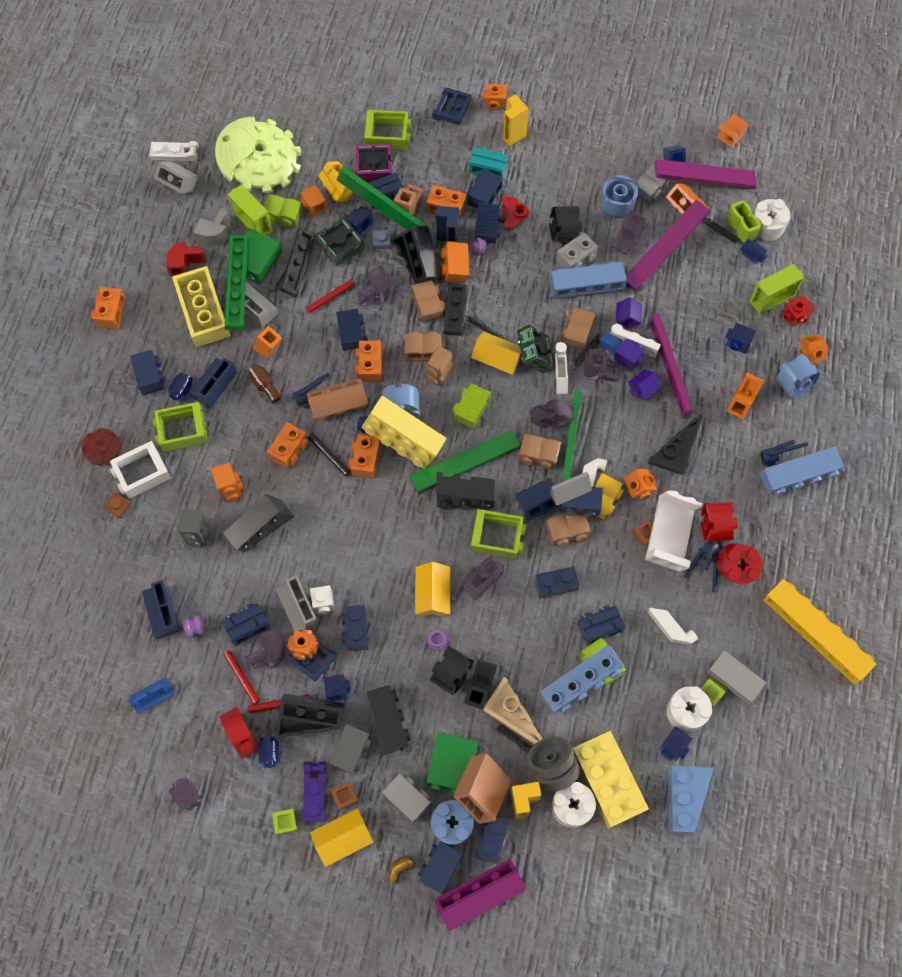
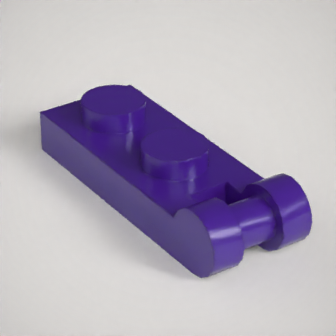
M304 762L303 822H325L326 762H319V764ZM311 772H319V778H311Z

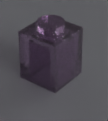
M188 778L177 780L172 784L173 788L168 790L181 811L186 814L204 801Z

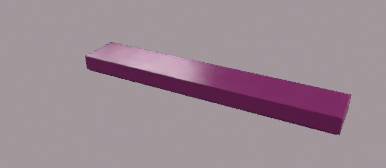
M656 159L654 163L656 178L755 189L757 186L755 171Z
M696 199L626 274V283L637 291L710 213V210Z
M659 313L653 314L650 326L655 341L661 344L659 352L683 419L690 418L693 408Z

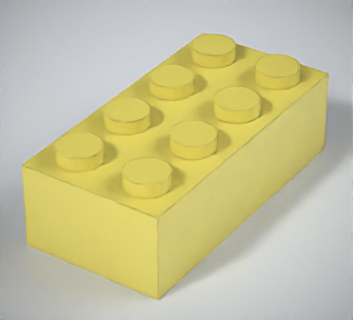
M207 266L173 276L175 288L195 346L200 347L231 337L229 330H225V317Z
M381 396L361 427L367 434L375 436L384 445L392 447L399 455L407 457L416 466L423 469L435 458L447 439L384 396Z
M611 731L573 748L574 755L580 766V772L587 787L594 795L595 803L607 829L634 818L649 809Z

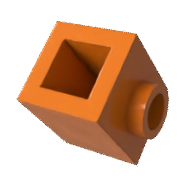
M316 185L300 192L302 207L304 210L307 209L312 217L328 210L326 199Z
M268 326L257 336L252 348L267 359L278 348L282 337Z

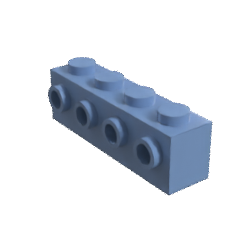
M623 262L557 269L551 271L550 278L554 299L625 290L627 281Z
M835 446L765 468L760 473V477L768 495L773 493L780 495L791 487L795 490L803 487L804 483L807 482L814 484L820 482L826 476L829 479L836 477L844 468V465Z
M606 645L540 692L554 713L560 711L562 714L572 707L570 704L575 700L580 702L588 696L587 692L592 688L597 690L605 684L604 680L608 677L613 679L621 674L622 671L620 669L624 665L610 645Z

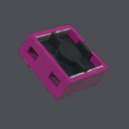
M390 143L356 145L357 176L366 182H372L392 174Z

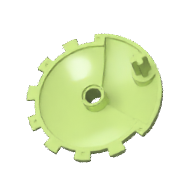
M245 117L230 123L222 130L216 142L215 157L221 173L229 181L237 180L248 191H251L253 187L262 188L263 193H271L274 186L279 184L283 188L291 183L288 178L292 172L299 173L301 165L296 164V156H301L300 146L294 147L291 141L293 134L289 130L283 132L276 127L275 121L268 119L266 123L257 122L254 117Z

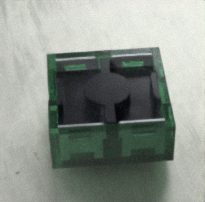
M344 216L332 223L331 228H325L315 234L316 243L336 267L365 249L364 240Z
M531 325L517 330V342L521 349L522 362L541 373L554 369L555 363L549 336L541 331L538 332Z

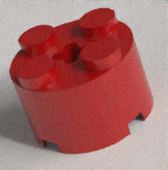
M733 502L704 503L702 505L701 516H704L703 522H701V530L706 542L734 540V530L737 529L738 522L737 518H733Z
M730 543L717 555L716 566L719 573L728 581L745 585L759 579L762 570V558L759 551L751 546L741 543Z

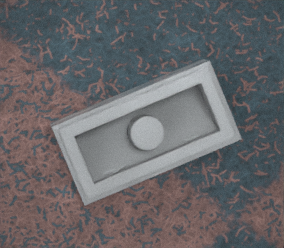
M588 472L552 486L550 494L555 504L560 505L590 492L591 483Z

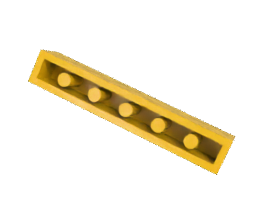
M783 579L763 599L854 685L860 682L876 665L871 655L857 647V643L845 636L838 625L831 623L826 618L824 612L816 609L806 596L798 593L792 583L786 582Z

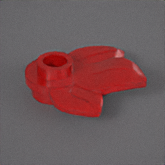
M502 197L504 207L500 208V211H503L502 221H505V228H514L518 226L520 221L528 217L529 209L524 204L519 203L514 197Z

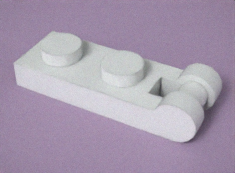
M190 141L189 143L151 142L149 157L151 160L196 161L198 156L196 151L199 149V143L196 141Z
M620 324L612 326L610 334L616 336L621 342L627 338L633 343H638L644 349L643 354L656 358L661 344L653 339L641 337L635 332L626 331Z

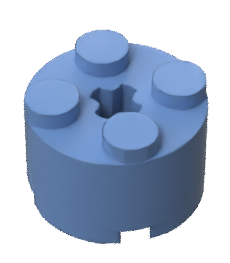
M616 175L612 179L605 181L601 195L602 211L605 214L614 217H628L633 211L638 195V187L630 177Z
M800 354L795 360L790 363L787 361L779 367L781 371L777 375L776 381L790 397L798 398L811 390L809 386L812 383L816 385L819 382L821 374L804 354Z
M394 384L382 390V396L415 418L419 417V393L416 387L401 384V387L395 388Z
M449 800L439 804L434 810L431 817V827L434 836L439 842L441 841L448 846L454 847L463 844L469 839L473 832L474 819L458 801ZM451 818H454L455 822L459 823L454 826V829H451L450 825L446 824L451 821Z

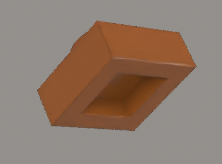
M114 492L103 508L121 519L132 503Z
M649 519L631 530L641 546L647 544L650 540L653 525Z
M350 781L330 790L339 811L358 802Z

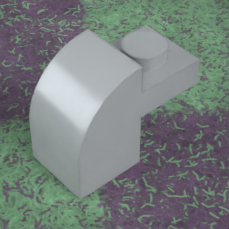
M220 208L214 222L200 218L193 232L196 241L209 246H216L225 242L230 236L227 229L231 221L228 211Z

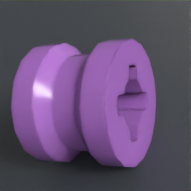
M199 615L194 616L193 619H183L187 638L193 637L194 634H204L202 620Z

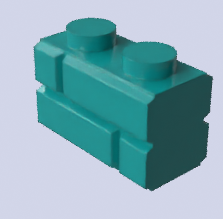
M474 147L469 162V172L482 174L484 169H487L504 177L508 164V155L501 151L493 152L484 147Z

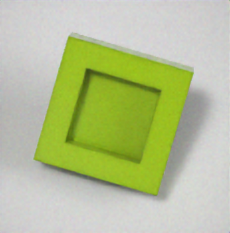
M712 676L701 688L707 694L713 706L717 704L728 690Z
M294 809L272 813L276 835L297 831Z

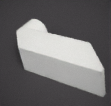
M563 342L557 343L555 347L557 395L568 394L567 346Z
M598 458L584 465L583 473L588 472L591 487H593L597 470L605 471L607 460Z
M649 608L648 614L670 642L690 645L698 640L694 631L689 630L685 633L667 610Z

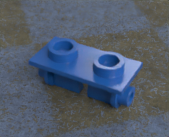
M167 677L129 696V702L135 708L137 714H140L175 694Z

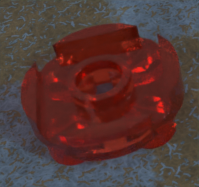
M99 428L96 429L97 431L90 432L84 437L81 448L84 456L90 463L98 466L111 465L110 460L117 458L120 454L121 441L112 430ZM102 443H105V448L99 451L97 446H101Z

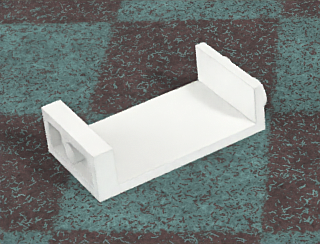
M669 490L659 496L645 560L682 572L690 567L691 561L685 559L694 511L701 508L702 503L697 502L692 497H684L678 495L679 493Z

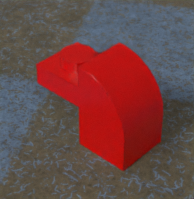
M180 242L168 251L166 268L170 277L188 272V263H206L203 247L193 246L187 248L185 242Z
M238 706L219 716L231 744L235 747L241 759L260 749Z

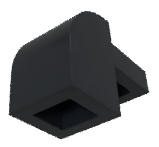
M478 659L464 704L484 709L493 684L497 664Z

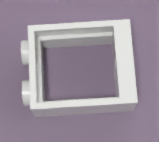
M152 441L110 460L112 465L110 471L115 479L118 478L120 481L117 486L122 495L126 493L129 499L171 479ZM150 454L158 471L127 485L120 468Z

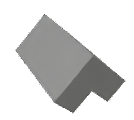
M246 282L245 314L263 328L278 314V310Z
M298 576L287 579V584L277 588L276 591L294 631H301V629L310 630L318 626L319 623Z
M725 650L707 672L747 704L752 703L767 683Z

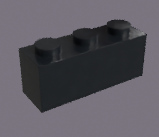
M390 685L366 692L384 753L388 754L409 747L407 741H410L411 738L408 728L403 729L401 723L405 721L402 709L397 710L395 703L399 701L396 689L391 690Z

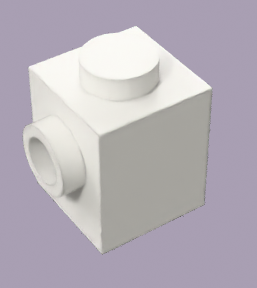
M330 585L310 589L312 607L315 614H327L330 611H335Z

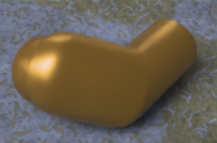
M405 855L392 863L387 881L397 884L401 871L405 869L411 870L414 867V859Z

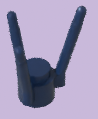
M329 373L292 393L298 406L303 405L304 408L310 406L306 393L321 384L329 376Z
M791 440L775 447L764 449V451L760 452L763 466L768 465V467L778 465L776 462L779 461V454L806 447L809 444L806 442L787 447L795 443V440Z
M705 542L704 547L699 548L698 554L684 575L685 578H688L701 556L706 561L705 570H708L710 562L714 561L713 593L716 592L718 570L716 559L720 546L714 542Z

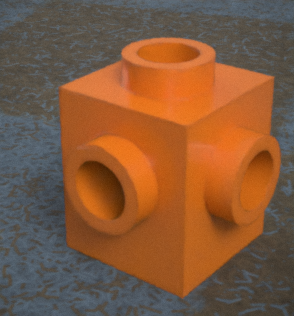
M487 84V90L483 91V101L486 102V109L506 110L507 85Z
M814 334L800 338L801 348L799 349V355L804 354L813 365L827 360L828 345L824 337Z
M637 469L623 478L629 495L634 499L646 500L652 496L651 493L657 490L655 480L647 469Z
M301 629V631L295 630L293 636L290 635L287 647H289V651L294 658L312 660L313 653L316 654L318 642L312 631Z

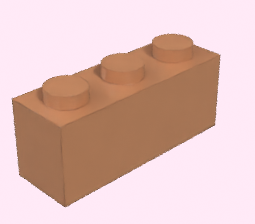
M360 378L306 393L313 418L318 420L325 419L331 414H343L349 409L358 410L368 404Z

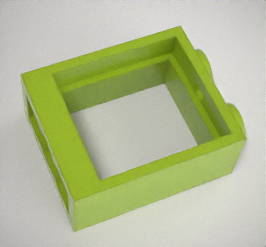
M367 110L364 135L365 145L390 143L391 150L406 151L407 144H410V133H408V130H411L412 120L408 118V112ZM375 124L403 126L402 138L374 136Z
M242 184L228 193L234 215L248 230L250 228L266 236L273 232L268 211Z
M792 264L757 282L749 301L759 315L796 295L804 279L802 271L795 264Z
M199 402L155 411L153 425L158 432V435H155L157 446H161L164 452L208 443L203 409ZM194 416L196 435L167 440L165 421Z
M478 509L471 542V552L517 559L518 553L522 554L523 542H520L521 535L525 536L527 524H523L524 517ZM484 521L517 527L513 550L480 544Z

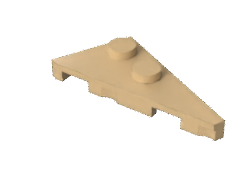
M504 677L485 705L483 712L534 745L542 740V737L534 727L525 708L521 705L509 681Z

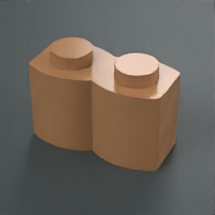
M432 280L412 285L411 292L421 321L426 322L443 317L445 305L443 300H439L438 295H440L438 285H434Z
M576 307L573 312H569L566 321L569 323L568 327H564L561 337L564 338L563 343L584 350L596 313Z
M410 332L405 334V360L429 361L438 346L442 347L441 334L436 332H428L426 334Z
M440 346L435 349L426 364L428 382L439 386L442 385L453 367L451 352Z
M524 434L519 460L526 465L539 464L544 469L556 468L561 442Z
M577 514L575 516L562 515L546 521L552 546L564 547L570 541L583 542L588 539L591 533L584 514Z

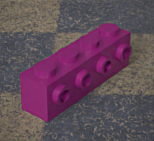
M508 859L434 899V902L450 932L525 891L526 888L512 860Z

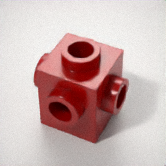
M802 295L795 300L790 299L787 301L781 314L784 320L794 327L797 324H804L810 318L815 308Z

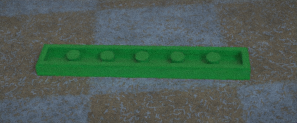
M343 166L340 169L336 179L338 182L404 229H408L411 226H427Z
M230 235L225 330H244L248 236Z
M575 390L573 396L562 482L571 478L582 392L579 390Z
M510 430L412 474L410 479L419 494L436 486L437 472H442V476L453 478L454 474L461 475L519 449L520 444L513 431Z

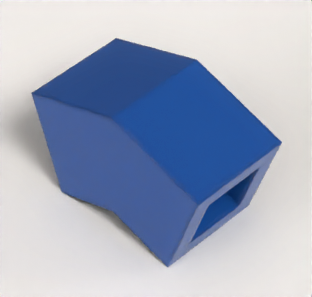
M608 332L599 339L601 347L607 349L612 355L615 354L622 344L616 336Z

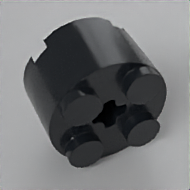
M556 206L551 208L549 218L553 219L552 224H549L551 240L554 243L571 242L579 236V232H582V222L579 221V206Z
M448 646L443 653L444 658L442 662L437 661L434 665L430 681L449 694L454 695L468 677L466 676L468 673L467 669L471 671L474 660L455 648Z

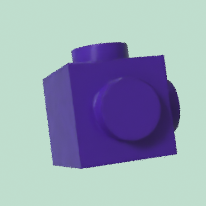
M631 297L617 302L616 323L626 329L642 324V304Z
M625 338L615 352L614 361L633 371L636 366L639 367L642 364L644 349L638 343H633Z
M646 369L628 381L631 394L643 400L651 398L655 392L662 388L656 373Z

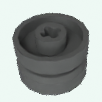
M555 736L544 738L535 743L529 750L527 756L528 764L534 773L536 782H539L540 788L556 792L566 789L577 780L580 766L567 739Z

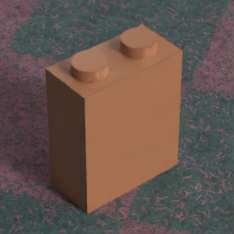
M487 753L471 756L453 797L479 824L492 822L497 817L511 779Z

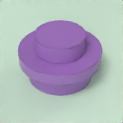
M476 238L472 243V250L477 256L484 254L486 251V242L481 238Z
M440 630L432 631L427 637L428 646L433 650L443 649L447 644L445 633Z

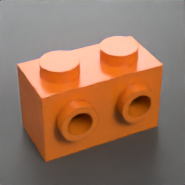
M677 183L666 196L670 204L682 214L696 199L709 208L686 184Z
M433 185L426 201L427 212L436 214L437 206L459 207V217L461 219L466 206V194L461 191Z
M447 242L445 247L441 249L440 254L441 259H443L441 273L444 275V282L465 284L469 277L468 243Z
M100 287L99 293L95 296V309L91 312V319L98 328L118 330L126 300L121 289Z
M381 340L359 341V348H356V359H359V364L355 366L356 376H359L362 382H382Z
M287 422L267 450L268 458L280 466L289 469L291 465L296 463L300 451L307 447L309 442L307 433Z
M357 434L356 441L353 440L352 452L354 454L353 458L349 459L348 469H351L352 476L375 479L381 448V441L375 436Z
M230 462L211 468L217 489L224 502H234L243 497L241 490L244 487L237 471H233Z

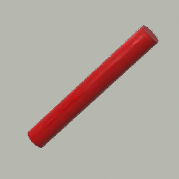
M350 279L309 305L307 310L309 313H312L353 287L355 283Z
M230 650L226 651L223 655L253 704L259 703L258 695Z
M281 699L248 705L249 713L280 708Z

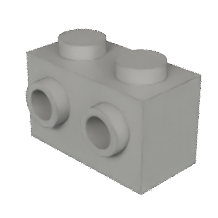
M172 161L158 162L154 179L180 194L194 192L198 175Z
M583 232L557 251L556 262L563 269H571L576 266L583 267L584 264L590 263L596 258L598 246Z
M398 774L382 794L414 824L431 805L428 801L430 796L422 789L420 791L413 787L415 783L407 775L403 777Z

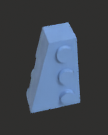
M671 766L668 769L669 834L691 835L695 832L714 768Z

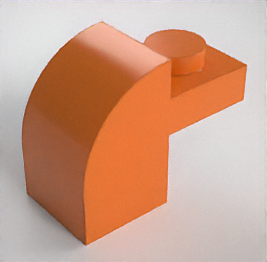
M733 113L726 124L721 123L719 125L720 133L717 138L732 147L739 141L750 125Z
M747 372L727 412L744 419L764 380Z

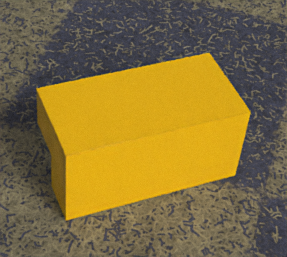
M516 94L507 99L506 111L504 112L503 139L509 146L527 136L529 108Z
M483 332L477 338L471 358L513 375L525 352L524 347Z
M436 562L416 566L415 615L425 617L433 614L442 617L450 614L449 566Z
M539 782L512 786L510 795L515 819L527 818L530 814L529 803L539 801L541 797Z
M358 808L310 832L314 846L325 867L374 843Z

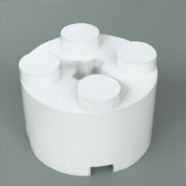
M767 199L759 202L753 213L761 224L758 236L764 241L779 239L790 220V211L781 199Z
M695 686L683 687L676 691L667 705L668 720L675 728L685 732H693L700 729L712 714V705L709 697L700 688ZM691 707L693 711H686L685 708Z
M574 782L566 789L556 791L552 799V814L559 824L569 828H579L585 825L591 819L596 809L593 793L580 782ZM570 801L573 803L577 802V810L569 808Z

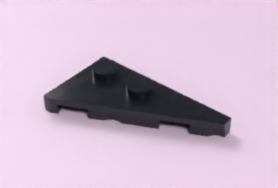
M699 415L690 421L683 430H680L654 456L649 458L648 464L683 475L703 415Z

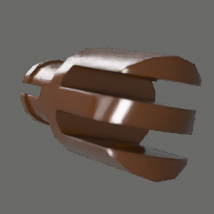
M261 365L251 366L249 375L258 391L264 392L272 404L278 402L281 396L274 388V380L268 371L261 367Z

